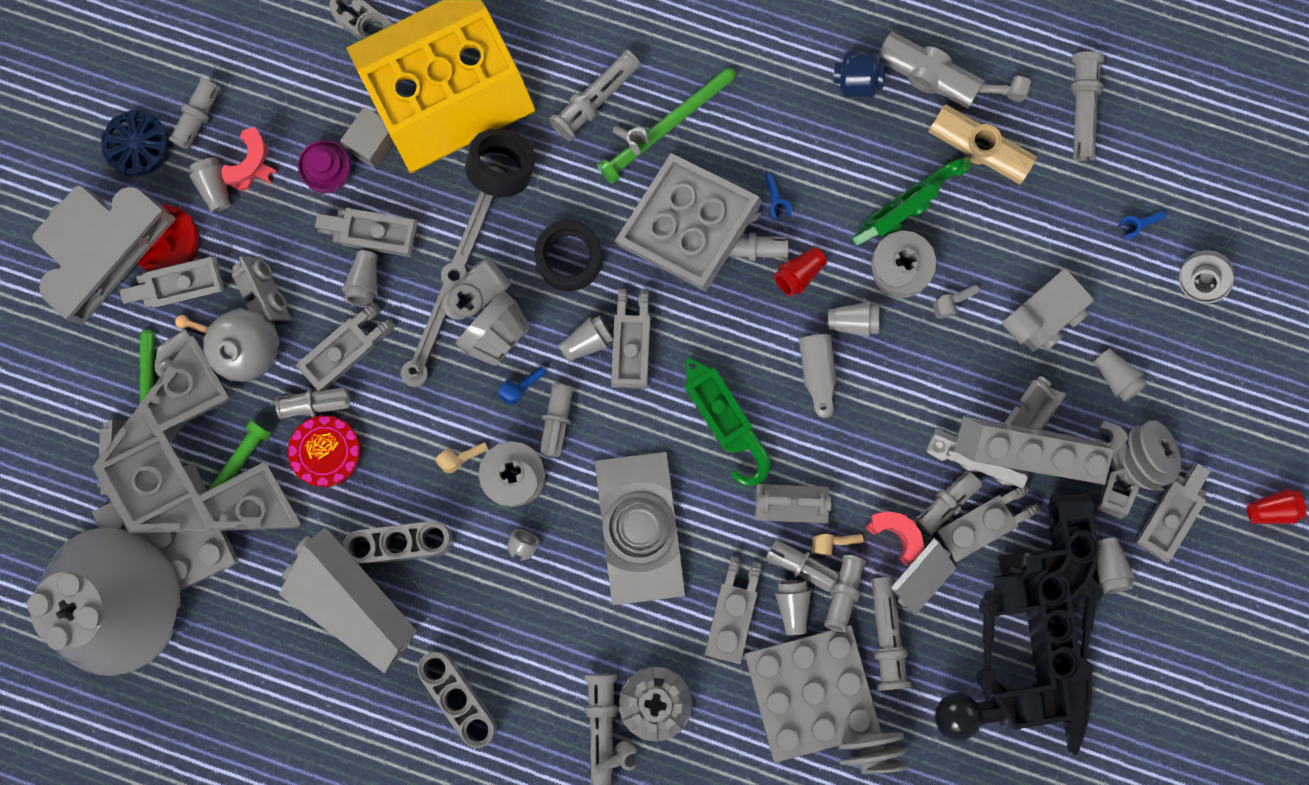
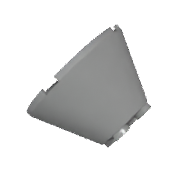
M98 528L78 534L57 550L48 563L34 594L29 597L27 609L37 634L66 661L92 674L112 676L129 673L147 665L167 646L175 631L173 626L177 608H180V590L175 572L169 560L152 541L138 533H129L122 529Z

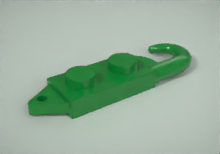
M968 158L954 160L939 168L923 181L917 182L862 222L864 226L852 237L855 245L857 246L876 235H884L886 237L890 233L897 232L903 226L901 223L910 215L917 216L931 206L929 202L938 196L937 191L941 189L942 183L955 174L961 176L971 168L972 162Z
M687 357V384L684 385V389L720 447L729 453H738L749 449L758 464L757 472L751 477L741 476L737 471H732L731 476L737 483L743 486H755L762 483L770 472L771 460L765 447L754 432L752 425L715 367L710 369ZM693 364L696 368L691 370L689 365Z

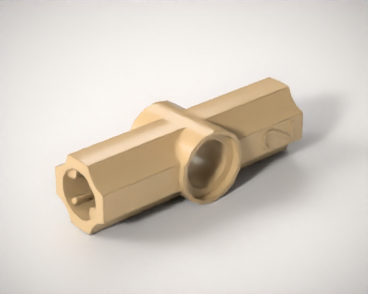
M946 104L928 131L930 134L962 151L972 163L977 165L984 164L1019 185L1024 181L1037 158L1034 154L1002 137L1000 131L995 126L980 124ZM975 139L986 140L990 145V150H982L977 147Z

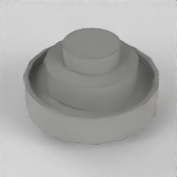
M1203 250L1195 252L1186 258L1180 269L1179 284L1181 290L1188 298L1199 303H1213L1220 301L1229 294L1233 288L1235 271L1232 263L1226 256L1216 251Z

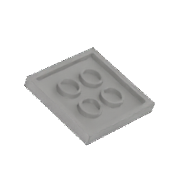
M671 153L617 236L615 242L619 247L706 292L762 201L759 196Z
M195 464L184 466L183 468L197 493L201 495L207 492ZM112 502L92 511L99 528L108 527L128 531ZM225 531L138 533L152 541L165 554L175 572L180 591L239 563Z
M848 625L847 632L830 630L744 654L774 763L858 740L859 734L881 733L851 625Z

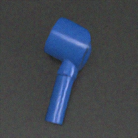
M773 173L766 174L765 179L772 205L769 208L770 218L777 221V216L774 212V208L777 205L783 206L787 217H789L792 212L790 203L781 198Z
M1162 210L1140 219L1134 216H1127L1122 219L1118 227L1126 223L1132 224L1135 232L1124 236V239L1132 240L1139 234L1141 229L1165 219L1166 213Z
M542 367L538 368L518 385L507 379L499 388L498 397L508 404H516L524 391L546 374L545 370Z

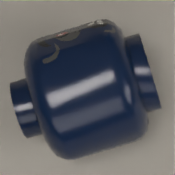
M849 51L845 53L842 63H835L834 84H840L843 96L873 98L877 94V90L883 91L886 62H880V57L877 53Z

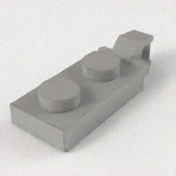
M346 208L345 211L338 210L337 217L317 214L315 228L318 230V233L333 235L332 241L341 244V246L412 257L418 222L415 219Z
M216 255L144 272L142 275L136 276L137 285L125 287L119 290L123 304L143 299L145 307L152 306V308L221 292L225 290Z
M939 429L934 430L928 443L927 453L941 461L946 459L955 461L968 471H980L993 476L996 481L1003 485H1015L1024 488L1028 480V471L973 462L954 452L958 439L957 436Z
M1200 464L1191 465L1184 478L1179 475L1173 483L1169 484L1134 544L1163 562H1170L1207 501L1204 499L1207 492L1201 489L1211 471Z

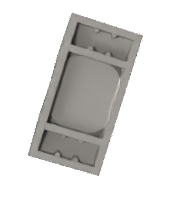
M661 452L595 461L612 605L684 597V583L667 453Z

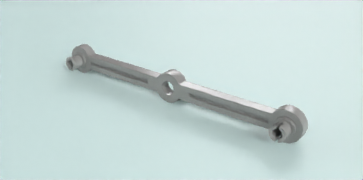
M489 167L494 171L504 173V171L499 167ZM480 192L452 263L445 265L441 271L443 286L412 361L405 363L401 369V378L409 387H421L428 380L429 374L426 364L446 318V314L442 309L443 296L463 279L467 273L465 268L495 196ZM452 271H458L460 278L456 281H451L449 274Z

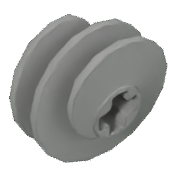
M901 230L888 234L879 242L871 259L872 273L876 285L884 294L895 298H910L921 293L931 282L936 272L937 259L933 247L924 237L915 232ZM900 258L903 263L909 262L911 264L907 270L904 266H897L896 263Z
M1156 420L1147 421L1143 426L1134 427L1129 433V448L1124 451L1122 460L1130 478L1140 487L1148 490L1159 489L1164 485L1173 483L1179 477L1181 456L1172 434L1163 424Z
M513 441L497 444L490 449L482 459L478 473L480 485L484 493L493 502L504 507H519L536 499L544 487L546 475L543 462L535 450L524 443ZM514 466L516 470L521 469V473L516 476L517 482L511 483L508 478L503 480V476L508 474V467Z
M901 732L859 734L858 740L838 745L840 750L860 752L858 756L840 760V765L861 767L862 774L890 773L906 770L908 768L907 762L890 759L905 755L907 749L903 746L888 744L904 739V734Z

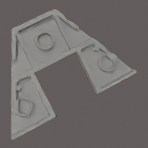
M194 336L189 337L186 344L171 364L168 365L162 376L138 405L135 412L95 462L93 470L129 533L294 529L301 525L300 521L266 462L199 495L164 435L165 432L227 402L229 399Z

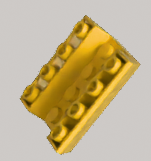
M442 0L346 47L410 174L470 145L478 133L488 129H502L536 112L520 73L482 0ZM467 48H475L481 53V58L475 65H466L460 60L462 52ZM409 79L416 83V91L412 96L402 97L398 95L397 85L402 80Z

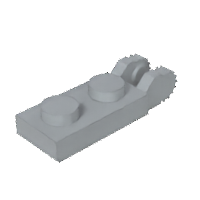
M618 289L617 315H614L611 388L647 389L650 316H648L649 290H641L638 300L640 315L635 316L626 315V306L628 305L627 289Z
M376 303L366 307L353 319L349 318L296 364V367L318 392L329 388L376 347L374 344L383 340L394 329L395 324L388 319L380 323L367 336L362 332L360 328L367 325L381 311Z
M1026 484L1024 488L1017 487L1003 496L998 495L936 531L945 549L951 553L950 557L954 563L1019 527L1018 523L1041 511L1038 503L1023 508L1020 513L1012 516L1007 508V503L1025 496L1030 491Z
M731 556L725 582L720 587L704 655L741 664L758 593L755 590L761 570V563L753 561L748 573L747 588L742 589L733 586L740 563L738 557Z

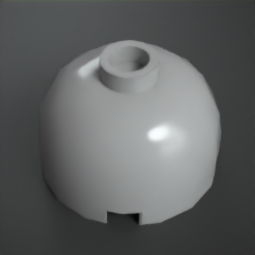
M241 308L220 315L208 327L203 339V350L208 364L218 375L230 381H249L264 375L275 365L277 348L280 347V339L275 326L268 318L259 312L254 313Z

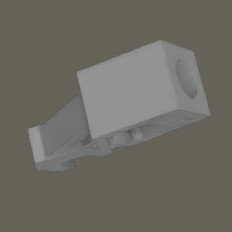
M1104 420L1100 424L1098 431L1107 433L1110 441L1109 443H1104L1098 439L1095 441L1114 449L1111 459L1113 472L1107 475L1096 509L1123 519L1129 514L1140 486L1133 482L1122 463L1123 453L1128 448L1126 442L1129 438L1122 427ZM1117 479L1127 488L1125 490L1126 495L1112 490Z

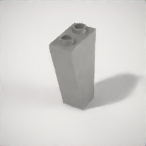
M323 528L312 538L309 535L306 536L294 551V554L298 556L297 559L287 567L282 575L285 582L279 595L385 674L403 655L417 630L328 530Z

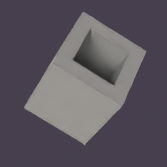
M363 107L340 140L348 153L375 170L394 144L378 111L376 110L374 113L366 107Z

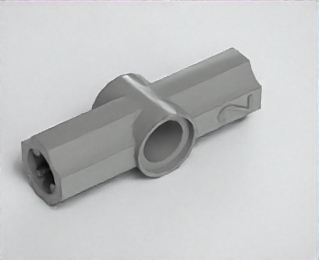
M893 31L886 38L878 54L880 62H886V66L907 76L910 84L918 90L929 94L937 92L969 109L984 82L983 79L953 64L950 56L942 50L931 46L923 48Z

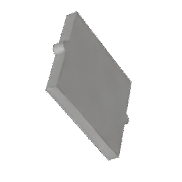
M933 539L891 587L899 597L898 603L906 607L913 615L920 611L956 569L949 558L951 553L943 548L937 540Z

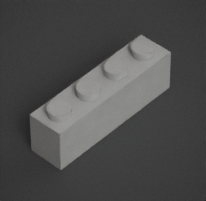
M963 416L954 452L977 463L1105 485L1114 449L1092 439Z

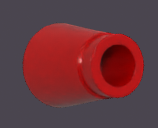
M813 247L811 250L780 265L778 272L774 274L775 282L790 297L796 293L802 294L823 266L827 264V259L820 249Z
M1287 488L1246 504L1247 515L1251 524H1297L1298 520L1306 518V506L1299 490L1291 491Z

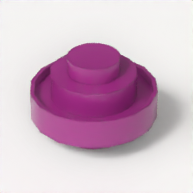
M329 140L316 141L308 145L301 152L298 160V173L302 181L311 190L322 194L333 193L341 189L348 182L352 172L351 161L345 149Z

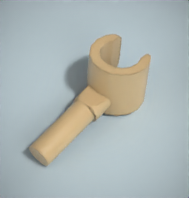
M484 442L460 453L458 456L451 448H447L437 456L436 463L445 473H453L468 459L487 451L488 447Z
M816 535L812 541L811 552L818 555L832 556L833 545L863 543V535Z

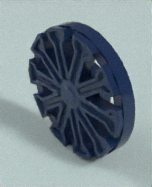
M130 110L123 112V114L111 119L105 131L103 130L101 145L104 158L116 171L127 176H143L155 171L162 165L169 152L170 141L168 140L169 135L166 128L155 116L145 111ZM142 118V121L137 128L136 119ZM127 120L129 131L122 126V123ZM154 123L155 128L147 131L150 124ZM117 129L123 136H114L112 133ZM158 136L162 137V140L159 142L151 141ZM109 144H119L109 150ZM151 149L159 150L158 156H152L150 154ZM122 154L120 160L115 162L114 158ZM144 157L148 160L146 167H143L141 159ZM132 158L133 166L131 169H128L127 165Z

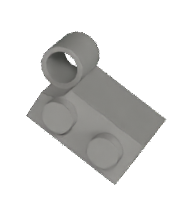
M1065 268L1001 324L1020 345L1025 343L1032 352H1035L1041 346L1048 350L1064 337L1059 331L1069 323L1074 328L1090 314L1086 307L1094 299Z

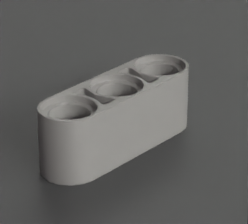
M436 521L357 530L345 537L343 548L359 565H373L444 555L453 545V535L445 525ZM440 529L443 532L444 541L440 547L430 549L426 543V537L431 530ZM396 534H404L407 539L405 550L398 554L394 553L390 548L392 537ZM367 538L370 542V551L365 557L358 558L354 553V545L359 539Z
M430 652L424 655L417 666L419 678L461 739L473 748H481L489 744L497 733L496 721L454 660L443 652ZM434 658L441 659L445 664V673L437 680L429 675L427 669L429 662ZM456 688L461 689L467 696V703L461 710L454 709L449 704V694ZM475 719L484 721L488 726V735L484 740L474 739L470 734V725Z

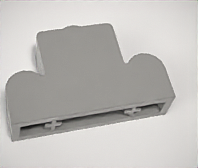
M82 186L74 187L62 202L56 204L51 209L49 217L35 231L32 237L61 266L60 269H53L44 274L39 286L41 296L64 319L83 325L176 218L155 199L133 187L123 188L118 191L112 199L111 207L98 195Z

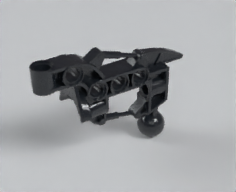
M1078 492L1050 496L1049 517L1051 527L1049 529L1052 549L998 556L1002 575L992 577L994 590L985 591L979 605V611L983 615L982 643H984L983 669L977 672L976 679L983 690L981 693L986 701L976 702L972 697L964 693H952L942 698L935 708L934 720L938 730L946 738L952 741H964L975 736L982 724L999 722L1001 726L1014 730L1064 722L1068 752L1071 755L1078 754L1085 737L1092 700L1091 674L1093 672V665L1087 661L1090 634L1094 626L1096 603L1103 596L1102 589L1092 577L1097 567L1098 542L1094 524V506L1088 493ZM1074 539H1076L1078 543V551L1076 555L1073 554L1071 549V544ZM1046 580L1050 585V592L1047 597L1044 596L1042 586ZM1077 596L1085 599L1080 654L1072 600ZM1026 612L1037 682L1032 683L1033 687L1010 689L995 672L991 671L995 616ZM1053 617L1055 620V629L1054 632L1050 634L1048 630V622ZM1058 654L1061 664L1059 669L1055 671L1053 660Z

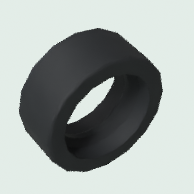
M488 129L478 133L471 141L465 163L467 178L473 186L483 193L495 197H512L521 193L529 185L536 157L532 146L519 134L505 129ZM487 153L507 155L515 160L520 170L513 173L494 171L481 161L480 156Z
M564 220L553 223L544 229L538 237L534 250L539 274L547 284L558 290L570 292L583 289L595 280L601 270L603 257L600 241L593 230L581 222ZM560 237H577L584 241L589 249V262L585 269L577 275H560L548 263L547 255L549 248Z

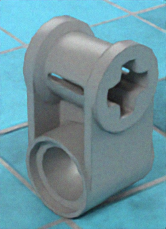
M487 256L446 292L442 299V309L449 318L462 320L476 314L512 283L493 260ZM464 296L467 301L464 303V308L459 309L456 304L459 302V297Z

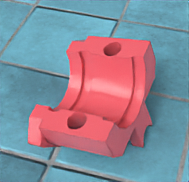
M255 127L243 130L240 138L248 147L247 157L242 163L236 166L224 165L221 170V178L225 184L239 191L249 190L255 177L271 184L269 176L272 173H277V170L263 164L269 150Z
M889 511L874 514L871 516L872 520L865 527L873 535L884 530L897 534L902 542V552L898 558L905 566L911 565L924 550L921 531L916 526L917 523L907 518V514L903 515Z

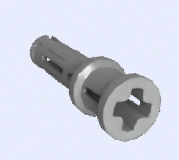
M628 50L624 51L582 94H574L570 98V103L558 115H552L549 118L553 128L564 139L571 142L575 138L574 133L587 120L592 121L596 117V109L641 67L637 57Z
M1084 51L1075 53L1072 56V63L1075 64V82L1071 84V92L1076 96L1072 159L1088 161L1089 157V160L1093 161L1096 159L1098 96L1103 91V84L1100 82V64L1104 63V54Z
M894 577L871 579L879 649H876V653H874L875 659L879 660L881 684L878 685V691L912 688L911 682L907 681L905 658L908 656V652L901 645L896 596L891 588L894 585Z
M617 674L584 675V681L588 682V706L585 707V713H587V717H590L591 766L613 756V717L618 712V706L614 705V682L618 680ZM613 768L596 775L591 771L590 785H614Z

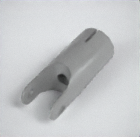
M819 334L802 337L799 339L804 384L813 398L814 409L817 415L821 418H829L833 413L832 397L837 383L831 335Z

